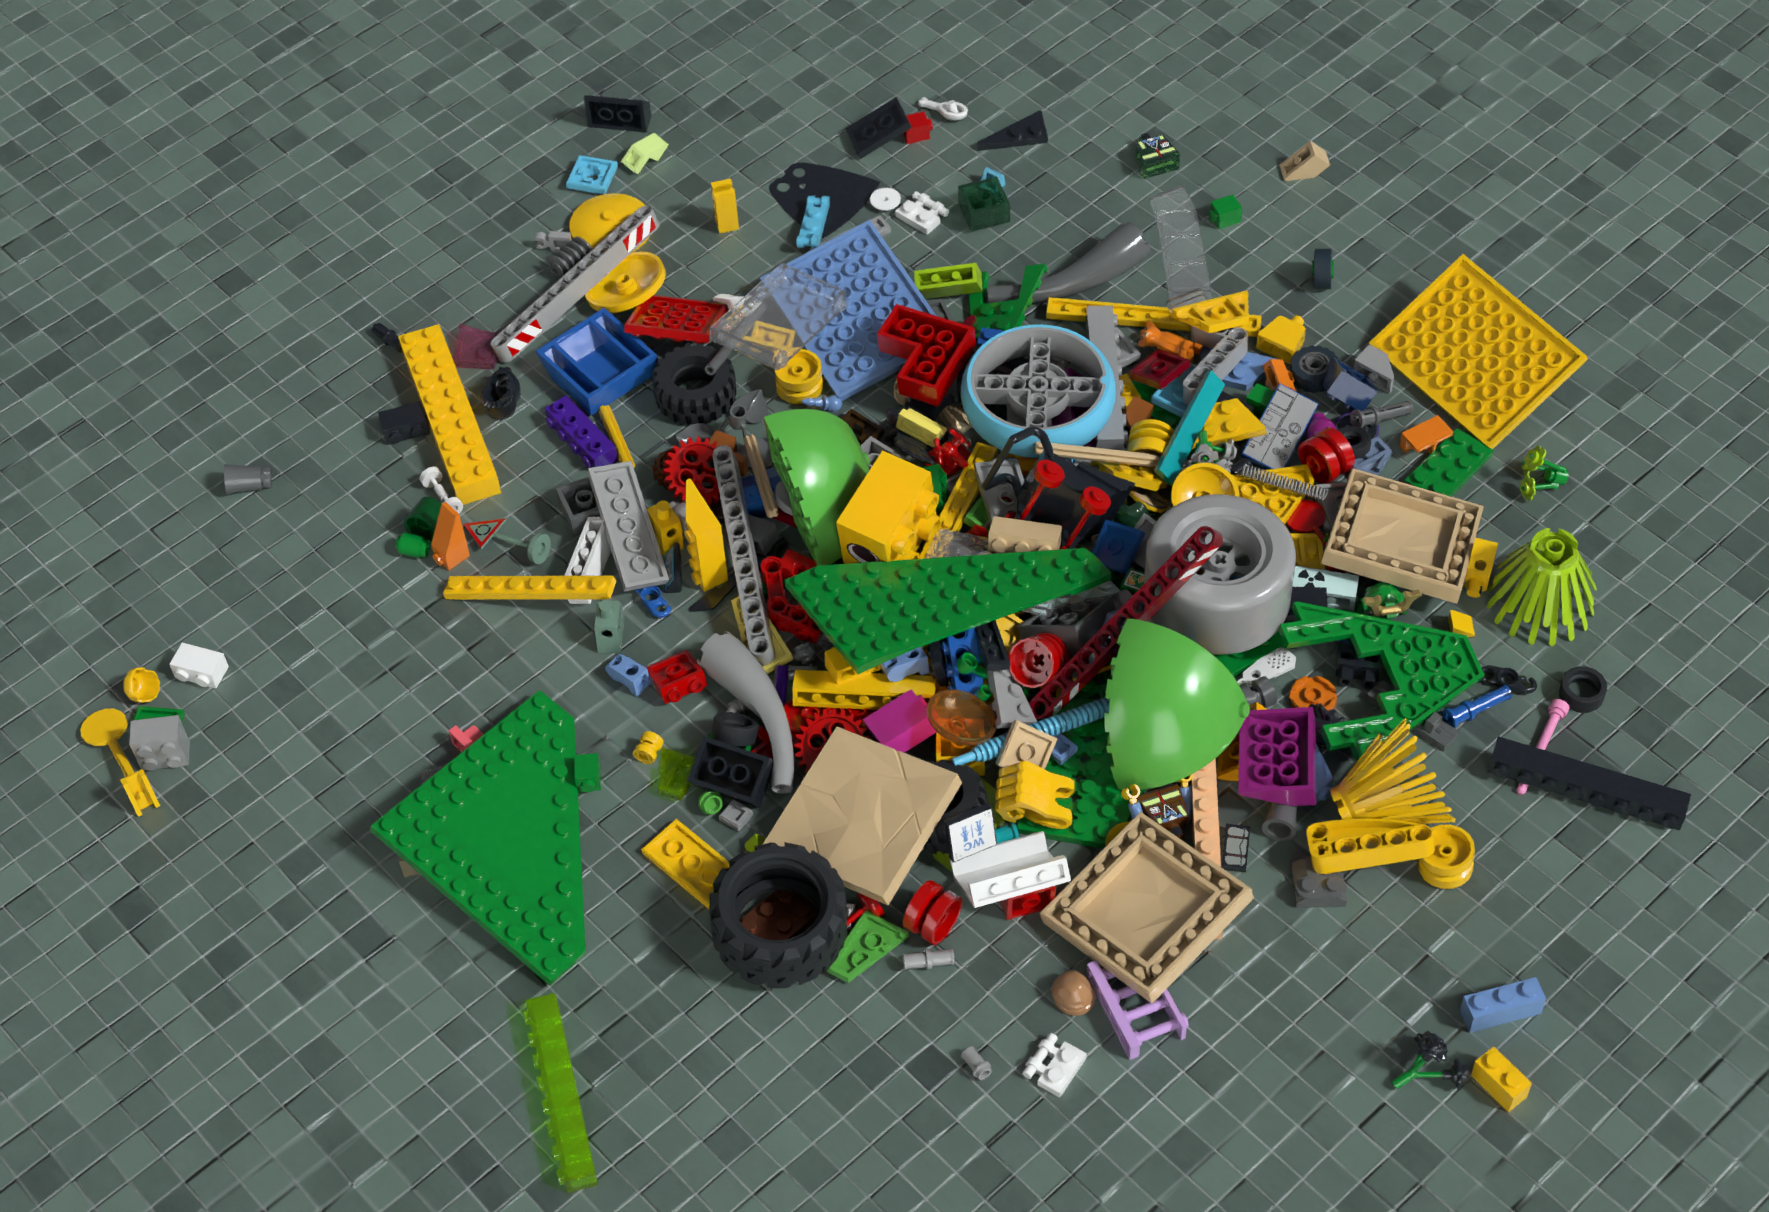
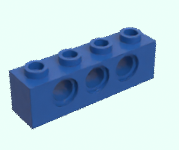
M971 628L958 633L962 636V639L949 636L941 642L942 654L946 655L947 659L945 672L946 676L950 678L951 684L948 686V695L950 700L953 699L954 707L982 705L984 702L976 695V691L984 685L983 677L974 673L962 674L957 669L958 659L955 656L963 655L966 652L974 655L978 660V665L981 666L975 628ZM959 677L967 678L969 683L961 682Z

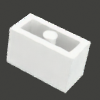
M181 643L170 662L172 672L178 680L190 681L202 687L209 686L212 688L218 687L229 667L224 653L186 643Z

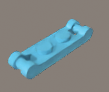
M808 196L800 233L797 236V248L811 246L812 249H815L820 245L830 205L829 196H822V198Z

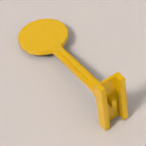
M114 708L96 711L82 723L80 729L82 739L92 746H109L125 775V778L120 781L138 817L143 815L142 809L152 804L156 808L159 807L160 804L143 769L134 772L117 741L126 731L128 725L126 716L120 710Z

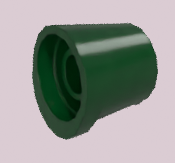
M432 497L421 498L405 517L404 526L407 533L424 536L432 542L442 503Z

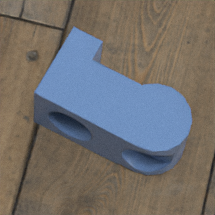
M922 647L913 649L881 664L882 670L891 682H898L905 676L917 672L921 676L930 673L928 658Z
M618 654L605 666L606 672L613 680L628 687L631 693L637 697L651 684L647 668L622 654Z

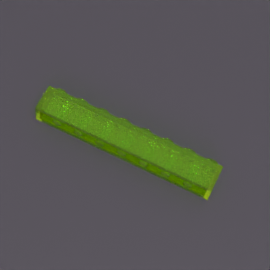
M556 993L526 1000L527 1010L523 1011L526 1026L531 1025L532 1032L527 1033L530 1047H536L537 1054L532 1055L535 1070L540 1069L541 1076L537 1077L540 1093L545 1091L546 1099L542 1100L545 1115L550 1114L551 1122L547 1123L549 1137H555L556 1145L551 1146L554 1160H560L561 1168L556 1169L559 1184H565L567 1193L598 1186Z

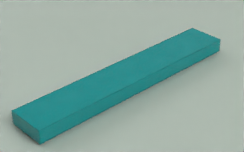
M1212 370L1206 371L1154 469L1168 485L1174 484L1198 438V431L1202 430L1225 386L1223 381Z

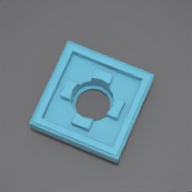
M579 155L566 182L567 188L606 194L618 168L617 161ZM591 175H597L598 179L593 181V178L587 177Z

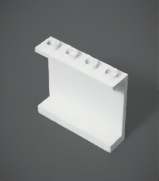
M1043 831L997 843V845L954 863L950 860L954 880L975 908L1071 881L1066 857L1064 855L1053 857L1050 854Z

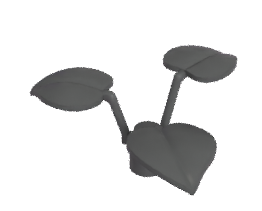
M761 389L751 391L738 398L730 408L729 418H725L723 425L718 431L723 432L729 424L735 430L742 429L744 439L747 436L746 421L750 424L764 421L763 417L768 415V407ZM702 423L692 424L676 434V440L678 443L682 440L687 444L688 437L695 442L697 436H699L701 442H704L706 438H709L710 441L713 436V430ZM756 438L765 469H768L773 464L769 444L763 439ZM742 445L737 453L747 456L748 468L752 469L746 447Z

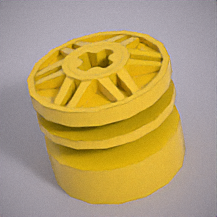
M1141 420L1131 427L1127 451L1162 455L1174 430L1168 424L1159 420Z

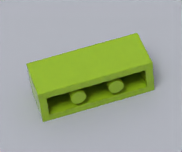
M977 263L914 271L915 285L925 299L982 292V273Z

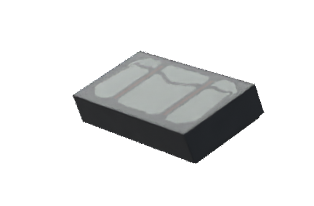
M1226 824L1221 868L1224 870L1246 873L1250 826Z

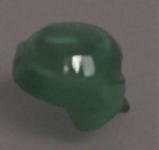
M1140 501L1130 506L1123 503L1113 518V522L1134 528L1144 513L1151 518L1156 517V513H1148L1146 506Z

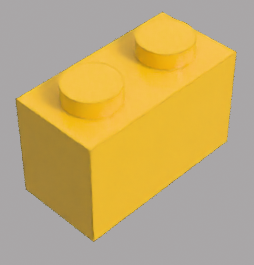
M1494 1046L1475 1061L1471 1076L1508 1112L1527 1098L1532 1085Z

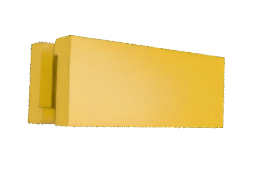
M731 179L711 182L714 216L718 224L719 234L739 230L736 195L734 188H732Z

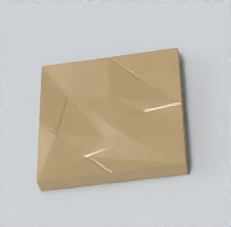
M1352 468L1321 564L1408 590L1420 589L1422 594L1457 604L1484 506Z
M836 727L763 844L773 842L778 846H784V842L804 846L809 853L813 850L826 858L831 868L837 870L844 887L889 905L962 782L957 773Z
M1140 812L1040 912V916L1045 925L1092 960H1097L1099 965L1153 1004L1254 899L1252 889Z

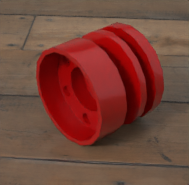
M1041 633L1018 641L1012 647L1008 656L1010 660L1009 670L1015 681L1030 688L1048 684L1070 660L1068 648L1063 640L1051 633Z

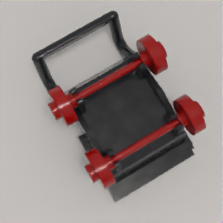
M1031 426L1009 437L985 478L982 489L988 491L1004 482L1009 483L1017 498V511L1008 513L1005 518L1062 526L1060 550L1075 549L1076 545L1084 539L1091 541L1093 535L1099 534L1105 520H1113L1135 483L1090 468L1081 462L1075 466L1054 453L1049 437L1044 430ZM1030 436L1039 438L1044 450L1022 486L1020 481L1011 474L1002 473L995 477L1013 444Z

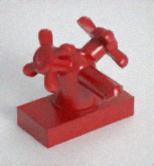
M953 428L949 430L955 436L951 442H946L940 446L939 438H935V446L928 452L929 456L935 457L933 459L935 464L941 466L947 478L967 467L968 459L971 455L961 443L967 448H970L971 444L966 441L963 434L956 432Z

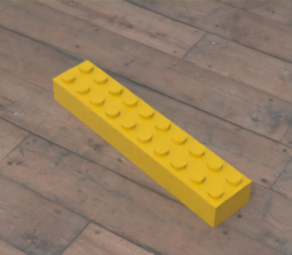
M437 324L398 336L404 359L455 497L459 498L462 504L465 505L500 494L501 489L498 476L440 325Z

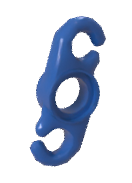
M651 586L635 589V592L641 597L643 606L654 617L664 618L669 615L671 606H667V601L662 598L658 587ZM649 594L657 595V598L654 600L645 599ZM659 606H667L665 611H657Z

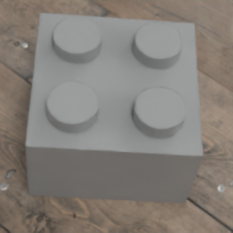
M179 715L131 721L129 745L140 769L152 771L159 768H177L189 765L190 741Z

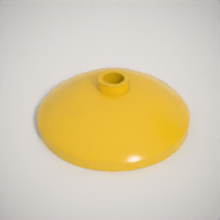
M1197 463L1187 467L1177 476L1171 490L1172 506H1175L1198 496L1224 494L1239 497L1240 495L1235 479L1226 469L1213 463Z

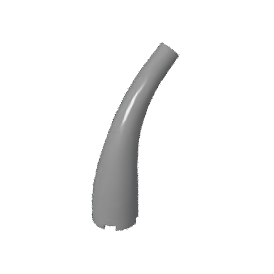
M725 631L723 635L715 633L701 647L700 650L704 653L701 660L697 659V664L707 675L763 720L769 734L773 752V767L771 769L772 791L780 794L790 793L793 791L794 783L793 744L787 715L776 688L764 668L741 641L728 631Z

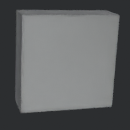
M733 799L719 815V821L739 832L753 816V811Z

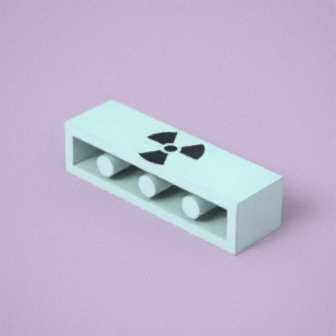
M1295 566L1293 587H1326L1327 605L1329 608L1354 611L1359 576L1324 569L1319 570Z

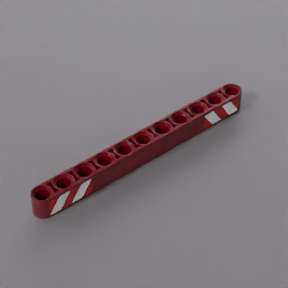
M1209 526L1198 528L1030 701L1029 706L1035 718L1044 720L1057 715L1119 652L1120 645L1117 644V641L1122 631L1123 621L1129 618L1148 622L1221 547L1223 543L1222 534ZM1209 533H1212L1211 542L1206 544V536ZM1194 550L1195 558L1189 561L1188 556ZM1178 568V575L1173 579L1172 571ZM1161 585V593L1156 596L1155 589ZM1144 602L1145 608L1143 612L1139 613L1138 607ZM1110 636L1111 644L1106 647L1105 641ZM1092 653H1094L1095 659L1093 663L1090 664L1089 657ZM1077 670L1078 678L1073 681L1072 675ZM1059 687H1061L1062 693L1060 697L1057 698L1056 691ZM1042 704H1045V712L1041 715L1040 707Z

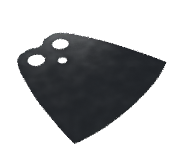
M794 163L786 169V174L781 178L775 179L769 188L777 202L800 225L803 222L808 196H815V198L829 196L830 205L821 237L823 239L856 215L869 201L871 194L877 190L880 182L833 167L811 163ZM797 168H802L806 171V174L802 177H796L793 171ZM780 183H788L790 189L781 192L777 189V186ZM806 184L807 187L802 189L800 185Z

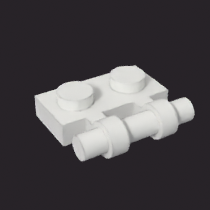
M916 191L912 197L916 202L914 203L908 199L895 211V216L928 235L940 224V217L938 216L941 214L946 217L949 214V210L939 201L934 202L930 199V196ZM927 206V207L930 208L931 210L928 211V210L924 209V207Z
M1049 1033L1046 1039H1042L1038 1044V1050L1035 1055L1026 1062L1027 1067L1022 1074L1028 1079H1031L1034 1073L1040 1075L1038 1086L1060 1098L1086 1060L1087 1053L1065 1041L1060 1049L1054 1046L1058 1037L1053 1033ZM1048 1055L1053 1059L1048 1066L1042 1064V1061Z

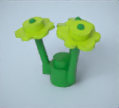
M1536 446L1534 449L1529 450L1527 457L1522 461L1521 469L1524 473V479L1521 480L1520 491L1527 501L1533 500L1536 490L1549 488L1558 490L1559 485H1565L1568 480L1569 474L1566 467L1543 459L1546 456V450L1541 448V446ZM1535 470L1544 471L1545 480L1549 483L1535 485V480L1530 478L1529 473Z

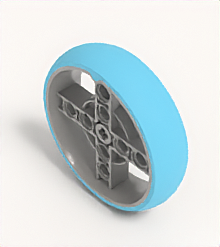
M1042 324L1015 327L989 339L971 357L965 368L961 384L962 405L970 424L984 440L1000 450L1004 448L1011 435L1031 426L1044 430L1051 443L1084 446L1103 429L1112 414L1116 398V384L1113 371L1099 348L1074 331ZM1030 356V362L1020 365L1010 375L988 374L994 368L1009 360ZM1050 356L1065 359L1078 365L1091 377H1068L1060 367L1050 363ZM984 404L1009 405L1016 414L1026 418V427L997 417ZM1067 406L1090 407L1084 414L1070 422L1047 427V419L1059 415ZM1030 436L1013 444L1009 453L1021 457L1039 458L1040 455L1034 452L1035 443L1037 441L1040 442V440L1036 436Z

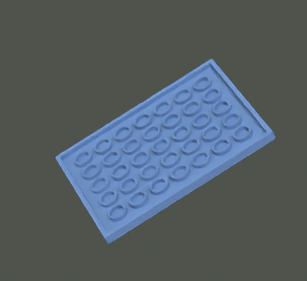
M870 219L760 277L762 285L793 332L796 333V337L804 349L815 353L821 360L822 376L834 395L841 401L896 373L906 363V359L879 351L877 333L896 304L936 316Z

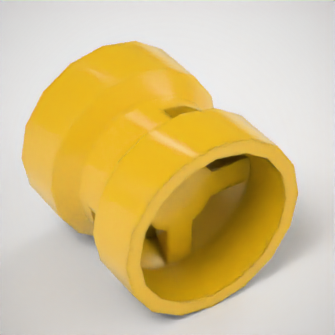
M645 731L639 739L640 744L636 745L632 753L638 761L645 764H653L657 757L656 752L660 751L664 741L658 734Z

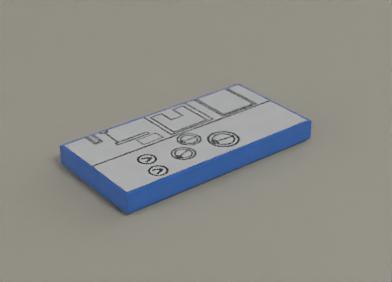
M1280 383L1260 419V422L1266 427L1267 434L1250 438L1241 457L1250 459L1252 463L1265 470L1284 468L1319 403Z

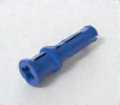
M1503 685L1472 701L1463 700L1452 709H1444L1443 719L1447 724L1456 728L1459 723L1466 720H1474L1476 714L1506 700H1510L1512 694H1506L1511 692L1507 685Z

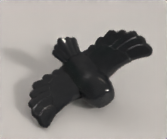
M946 394L940 405L935 406L909 397V402L905 404V409L911 408L935 421L940 412L952 404L955 398L951 394ZM895 407L889 408L887 410V423L889 425L885 426L884 431L885 441L891 442L892 445H895L913 458L934 465L935 461L927 452V448L933 447L897 429L896 424L899 412ZM947 431L940 439V446L948 442Z

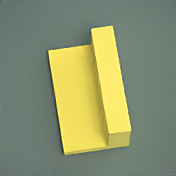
M911 408L908 410L902 409L896 424L897 429L931 447L935 446L934 439L939 438L940 440L947 431L946 427Z

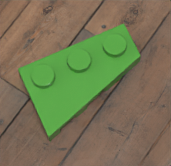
M866 910L846 938L844 947L840 949L837 960L829 967L827 972L850 983L909 937V932L880 917L874 916Z

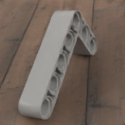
M1191 326V340L1212 350L1184 379L1183 401L1185 404L1189 405L1206 371L1212 370L1223 380L1247 354L1248 333L1246 330L1236 327L1220 330L1216 333H1207Z

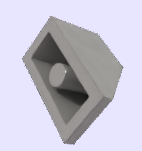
M1368 345L1355 359L1353 369L1367 376L1375 387L1390 394L1392 392L1394 375L1388 354Z

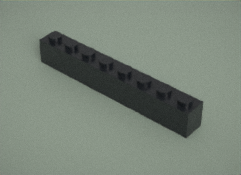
M1499 736L1487 770L1488 773L1494 774L1497 777H1505L1524 785L1538 787L1547 792L1558 793L1570 799L1581 800L1596 807H1604L1614 810L1619 814H1627L1637 817L1642 821H1650L1676 830H1680L1683 825L1691 797L1690 793Z

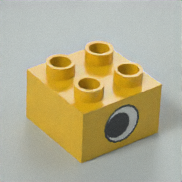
M882 450L836 521L844 564L919 559L920 555L916 552L923 540L932 542L942 524V518L936 515L939 495L933 492L930 471Z

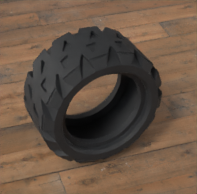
M773 842L757 845L754 847L755 851L749 852L745 850L729 861V868H722L713 882V892L710 893L709 912L714 946L716 951L720 953L721 961L731 972H740V978L758 986L767 982L768 988H789L795 981L802 985L817 978L821 970L827 971L837 960L840 949L844 947L847 935V908L844 884L837 870L831 868L829 861L813 850L809 853L804 846L784 842V846H778ZM776 890L791 891L804 896L813 903L819 912L817 919L810 928L802 934L786 940H767L752 934L741 924L739 916L752 899L763 893Z

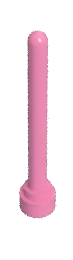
M1553 699L1548 707L1549 719L1536 748L1546 749L1558 721L1566 717L1570 707L1565 701L1560 699ZM1519 783L1516 789L1517 793L1520 795L1525 794L1529 785Z

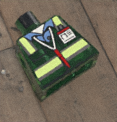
M1144 133L1139 137V141L1136 143V159L1143 179L1179 169L1180 153L1165 136L1151 137L1149 133Z

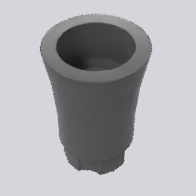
M225 464L224 484L226 494L272 488L271 468L262 467L261 465L241 466Z
M1271 802L1262 825L1263 833L1269 838L1279 841H1287L1294 838L1296 835V813L1298 806Z

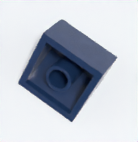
M1335 357L1331 358L1323 382L1326 395L1334 401L1341 400L1344 402L1343 405L1351 411L1365 410L1378 391L1367 376Z

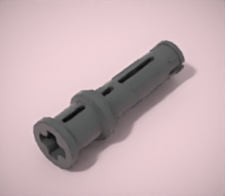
M1405 401L1380 408L1370 406L1362 411L1359 409L1353 410L1350 414V421L1352 426L1361 428L1366 425L1376 426L1382 420L1410 415L1413 412V405L1410 401Z

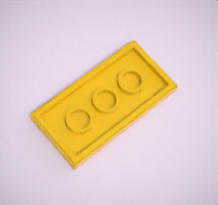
M675 819L641 849L642 854L709 909L713 882L722 868H729V861L678 819Z

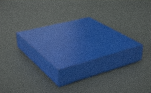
M1105 520L1091 553L1107 569L1127 574L1146 533L1136 528Z

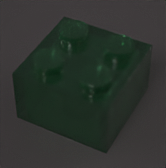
M997 176L958 186V205L971 232L1010 222V202Z

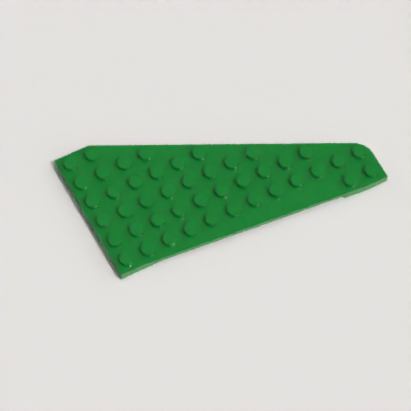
M1085 548L895 560L889 562L820 565L786 579L785 587L858 675L921 646L1066 594L1072 596L1092 589L1111 580V572L1093 553Z

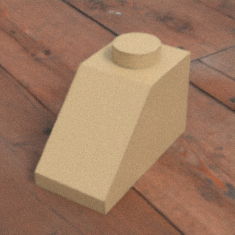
M1309 141L1279 166L1284 180L1292 181L1315 178L1330 166L1326 151Z

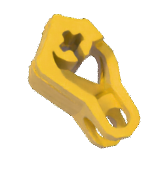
M1020 761L999 769V779L996 781V788L998 790L995 792V799L997 800L995 809L1002 816L1003 820L1015 823L1017 819L1025 816L1032 822L1056 829H1066L1072 824L1071 810L1060 806L1055 801L1056 798L1067 799L1074 793L1075 784L1071 778L1051 773L1029 761Z

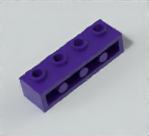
M567 395L545 407V421L550 429L554 428L557 431L559 438L569 444L572 452L582 458L587 468L611 465L618 461L616 446Z

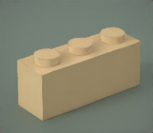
M994 516L989 530L988 551L1015 553L1059 550L1062 526Z

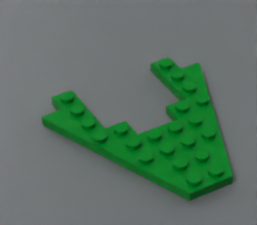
M1294 602L1291 607L1297 621L1280 624L1278 628L1286 649L1350 638L1358 658L1374 655L1381 656L1395 691L1379 693L1376 697L1383 715L1323 725L1320 729L1328 751L1350 747L1356 762L1379 733L1380 736L1382 735V743L1405 718L1406 725L1410 723L1409 730L1411 731L1429 718L1433 712L1439 711L1484 677V672L1467 635L1302 602Z

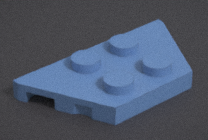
M1203 346V349L1199 354V362H1201L1210 353L1212 349ZM1247 352L1222 381L1227 387L1247 391L1256 381L1261 380L1265 376L1262 365L1275 358Z

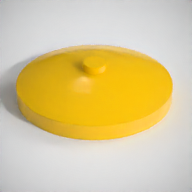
M618 193L593 197L582 203L572 214L570 219L571 238L581 237L588 242L593 250L640 207L645 206V204L637 198ZM648 238L643 243H641L634 251L638 250L641 246H643L648 240Z
M632 252L589 290L585 297L589 305L596 311L605 308L610 313H616L634 308L648 300L659 290L665 280V267L661 259L653 253Z

